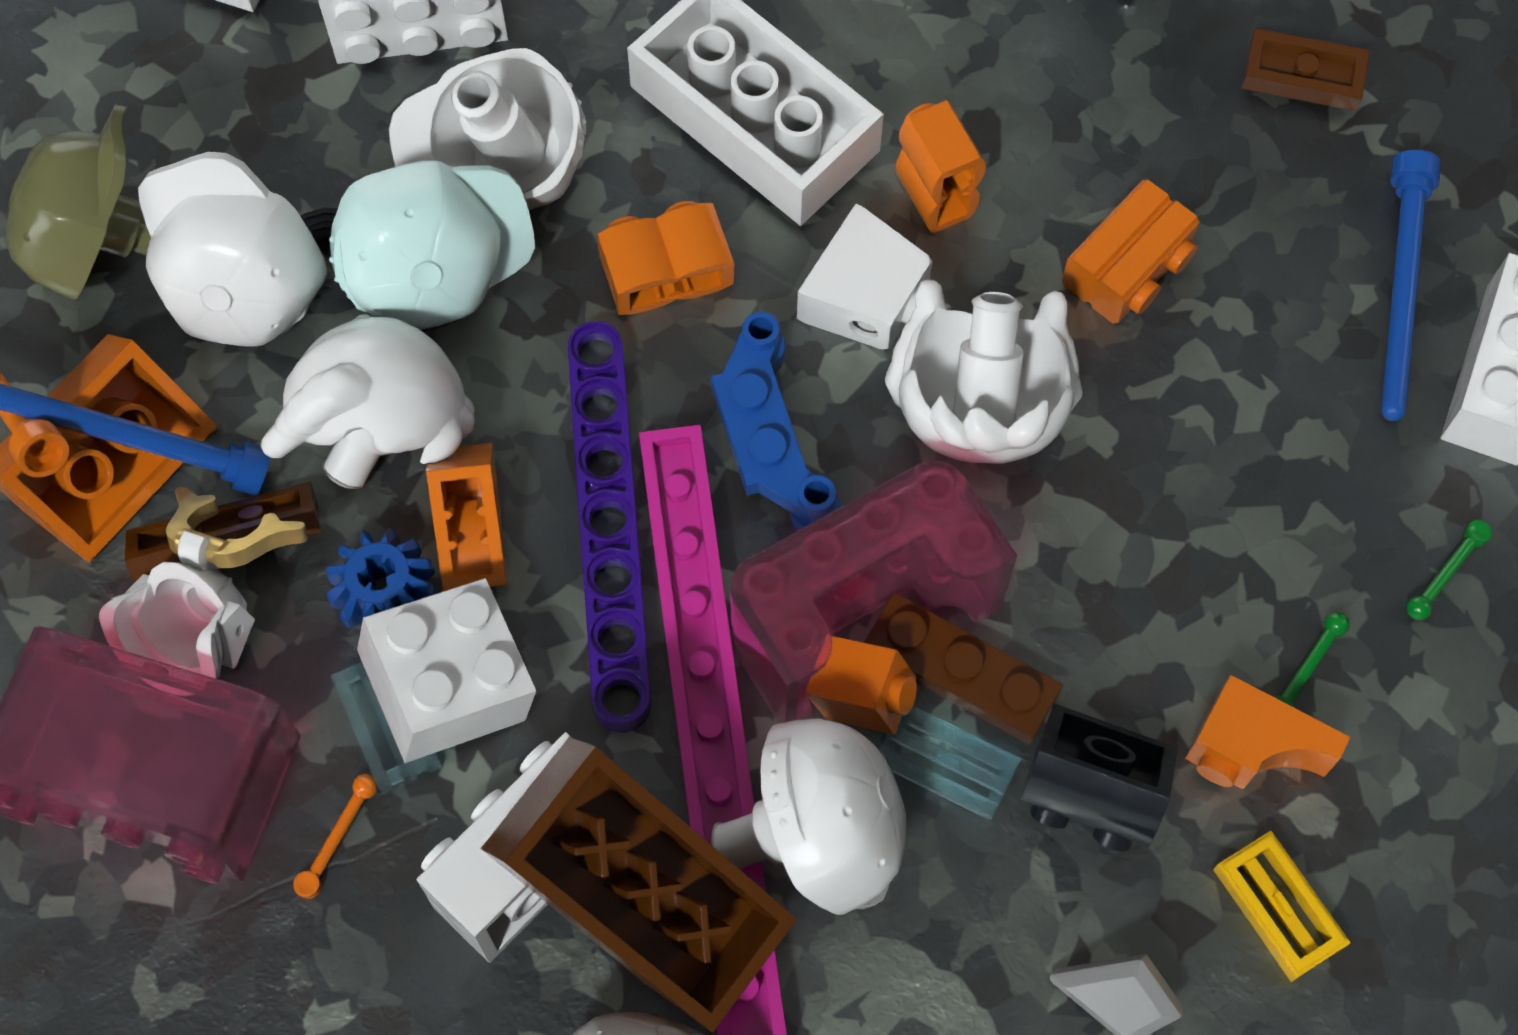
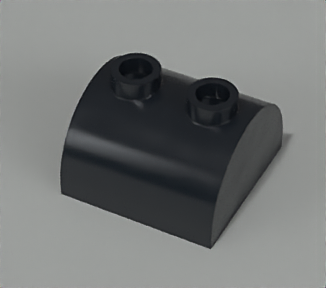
M1053 703L1020 801L1031 804V816L1046 826L1065 828L1069 820L1072 819L1094 827L1093 838L1106 848L1124 852L1130 850L1133 842L1149 847L1160 826L1171 797L1178 747Z

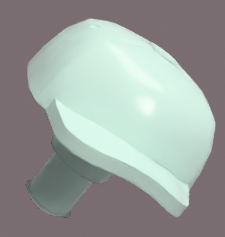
M419 161L364 176L348 187L341 198L332 223L331 237L329 239L331 250L329 261L332 263L336 276L334 281L339 283L342 291L346 292L347 298L351 299L358 310L367 312L372 317L399 319L419 330H424L465 318L475 312L483 302L488 288L513 275L530 261L535 249L534 231L528 206L519 183L507 171L489 165L450 167L441 161Z

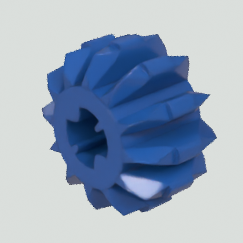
M390 528L384 533L380 542H374L371 534L362 530L360 534L362 547L355 550L350 546L340 544L338 554L344 564L327 566L326 576L329 582L335 585L328 591L327 599L332 608L342 609L339 617L343 625L350 629L362 623L363 617L436 594L433 584L428 582L435 574V570L430 559L420 558L422 553L420 544L413 538L400 544L397 532ZM386 577L388 587L376 590L375 580Z

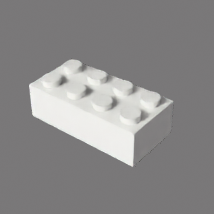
M681 0L627 48L631 87L799 226H802L880 152L884 114L741 0Z

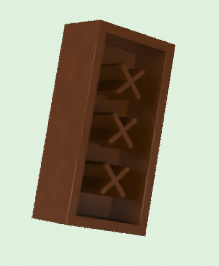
M568 737L480 848L679 1012L712 1033L797 921V918L601 750L594 745Z

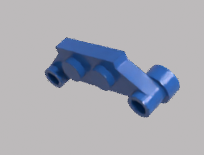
M755 312L744 320L742 331L737 338L736 345L723 373L711 376V389L746 495L762 494L790 511L791 523L800 535L809 539H822L836 530L840 521L841 503L832 481L824 476L814 475L806 468L774 374L781 368L784 362L785 340L779 331V323L773 315L767 312ZM819 500V501H822L823 503H822V504H812V503H810L809 501Z

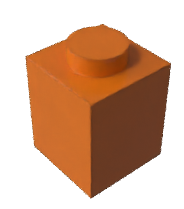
M827 635L805 694L827 720L895 735L902 716L910 712L915 702L917 677L895 649Z

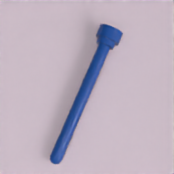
M1424 150L1403 151L1395 155L1392 160L1390 183L1396 189V195L1401 198L1381 404V413L1389 421L1402 419L1407 409L1425 200L1432 196V191L1439 186L1441 159L1436 154Z
M0 383L1 411L29 419L47 420L61 428L220 472V479L231 482V489L256 496L264 482L270 457L264 454L258 444L244 441L242 446L231 443L227 449Z

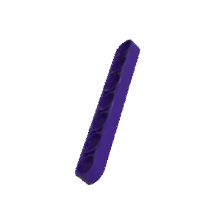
M591 321L577 327L568 341L591 694L595 714L600 723L613 732L626 733L636 730L648 718L651 710V691L623 343L618 331L605 322ZM602 340L609 343L613 348V354L604 363L597 365L589 364L579 356L582 346L589 341ZM599 394L607 395L616 401L617 409L607 419L593 420L583 412L584 404L592 396ZM606 450L616 453L622 460L619 470L607 477H599L592 474L587 469V462L596 452ZM606 507L616 508L626 516V523L615 534H600L591 526V519L597 511ZM615 565L626 569L631 575V581L627 588L616 594H607L599 590L595 585V578L604 567ZM618 624L630 628L636 636L632 648L622 654H610L604 651L599 645V639L602 632L609 626ZM628 685L639 693L640 703L631 714L617 716L608 712L604 707L605 695L615 686Z

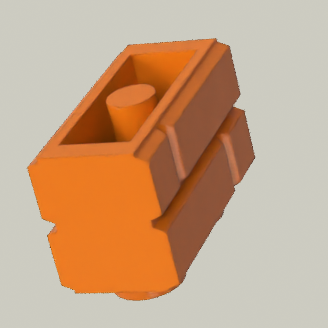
M1142 180L1067 259L1062 277L1064 287L1083 302H1089L1096 312L1112 324H1118L1130 310L1138 315L1142 314L1161 289V286L1156 282L1168 270L1175 275L1179 274L1195 255L1198 245L1193 242L1200 223L1198 216L1177 200L1171 201L1169 195L1150 180Z

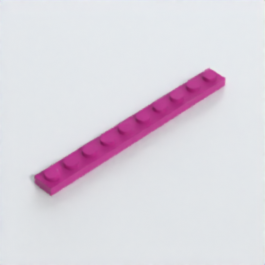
M701 425L639 432L689 823L694 831L711 844L714 824L717 822L725 823L753 813L754 799ZM762 862L740 869L766 891ZM775 950L716 1028L717 1035H787Z

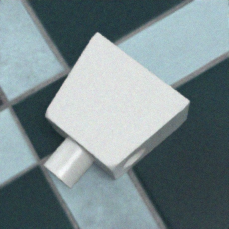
M855 204L798 290L797 319L808 325L881 350L889 349L904 325L910 321L911 315L915 310V296L918 287L922 281L930 280L933 261L929 255L864 207ZM946 304V310H951V306Z

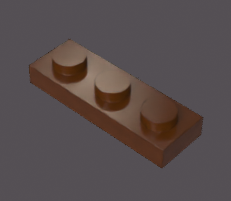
M311 481L219 505V513L204 520L193 529L194 531L223 540L239 539L256 530L265 514L274 513L280 521L303 522L307 537L310 534L321 532L318 503ZM172 518L126 530L125 563L133 582L137 581L143 574L150 575L151 570L162 562L181 563L178 555L170 549L166 534V527Z
M896 592L891 596L864 641L867 644L897 650L916 675L917 683L1028 745H1031L1063 687V684Z

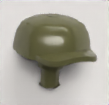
M115 104L101 134L89 131L67 130L42 138L28 155L10 196L6 234L10 257L31 280L43 286L45 290L72 300H77L82 292L99 251L126 258L130 251L147 255V249L151 240L139 200L120 194L124 185L126 170V150L122 134V121L128 108L120 104Z

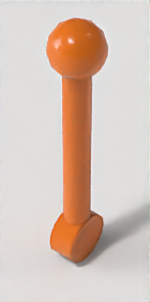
M361 774L354 779L352 784L354 793L310 869L299 873L293 881V888L300 897L313 899L321 892V874L364 800L373 797L377 793L378 782L374 776Z

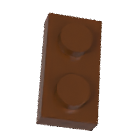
M1254 28L1249 43L1242 89L1357 111L1363 97L1370 50Z

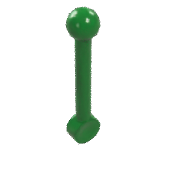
M1475 520L1465 528L1463 532L1465 540L1421 596H1414L1408 601L1406 606L1407 614L1412 619L1424 620L1430 616L1432 612L1431 603L1475 547H1483L1490 540L1492 530L1486 522Z
M1333 612L1325 618L1324 626L1326 630L1282 696L1274 698L1294 707L1293 701L1335 638L1348 632L1350 622L1344 613Z

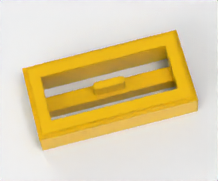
M1269 831L1223 860L1213 869L1291 982L1350 944L1346 935L1272 831ZM1261 853L1265 855L1326 943L1319 947L1294 913L1290 904L1255 857ZM1242 866L1304 957L1301 959L1298 957L1238 871L1239 867Z

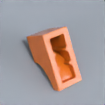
M493 442L459 446L449 457L436 463H427L426 468L443 592L486 578L489 586L507 585L501 524V500Z
M1230 675L1218 693L1185 759L1196 764L1198 773L1208 781L1223 787L1235 785L1244 790L1254 775L1274 768H1299L1325 777L1340 760L1351 737Z

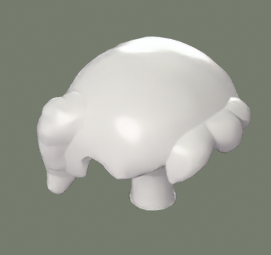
M926 279L922 281L915 296V310L911 315L910 321L905 324L902 334L893 349L892 361L885 376V384L894 403L902 409L911 430L932 450L955 460L970 463L1004 464L1029 457L1044 449L1058 436L1083 394L1079 378V361L1074 341L1069 334L1067 326V300L1065 295L1058 291L1045 295L1034 320L1019 319V311L1023 307L1021 302L1013 296L1001 292H986L973 298L971 301L973 304V314L957 310H946L941 284L935 280Z
M368 314L357 316L352 321L330 329L307 349L286 379L283 393V410L275 420V424L262 438L260 447L268 457L282 458L304 442L314 445L334 444L327 459L321 462L323 470L329 479L339 486L348 489H362L367 486L366 480L380 455L424 448L420 460L423 464L436 463L449 457L457 450L462 439L466 438L473 431L475 408L473 402L464 394L463 384L456 369L434 340L418 328L399 319L372 317Z

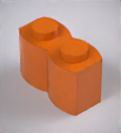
M948 100L938 104H922L907 114L901 126L899 142L902 149L896 161L895 171L928 230L934 234L967 220L974 214L980 203V193L976 187L984 177L986 163Z
M682 201L670 206L664 214L656 218L622 217L614 220L606 229L597 233L599 257L619 315L647 312L665 306L676 299L697 298L721 291L734 284L735 264L713 203Z

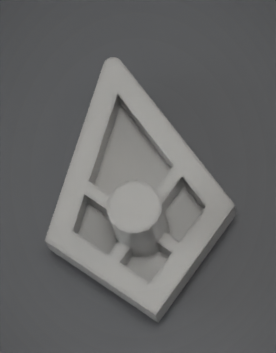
M1146 953L1058 968L1050 975V981L1114 1035H1150L1181 1018L1186 1012Z

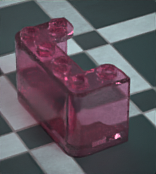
M927 461L910 468L740 564L731 578L732 645L737 657L779 724L794 720L810 719L813 715V708L805 691L811 676L825 667L831 656L832 634L887 604L894 592L903 595L913 588L930 612L933 613L942 608V606H957L966 610L974 624L1002 608L1018 555L965 477L948 463L943 461Z
M37 626L34 627L0 701V815L31 826L34 825L37 816L55 824L72 829H77L80 820L102 826L101 835L130 848L140 849L143 840L166 846L164 855L181 863L180 871L193 878L212 884H219L222 875L243 881L301 735L279 703L256 691L56 629Z

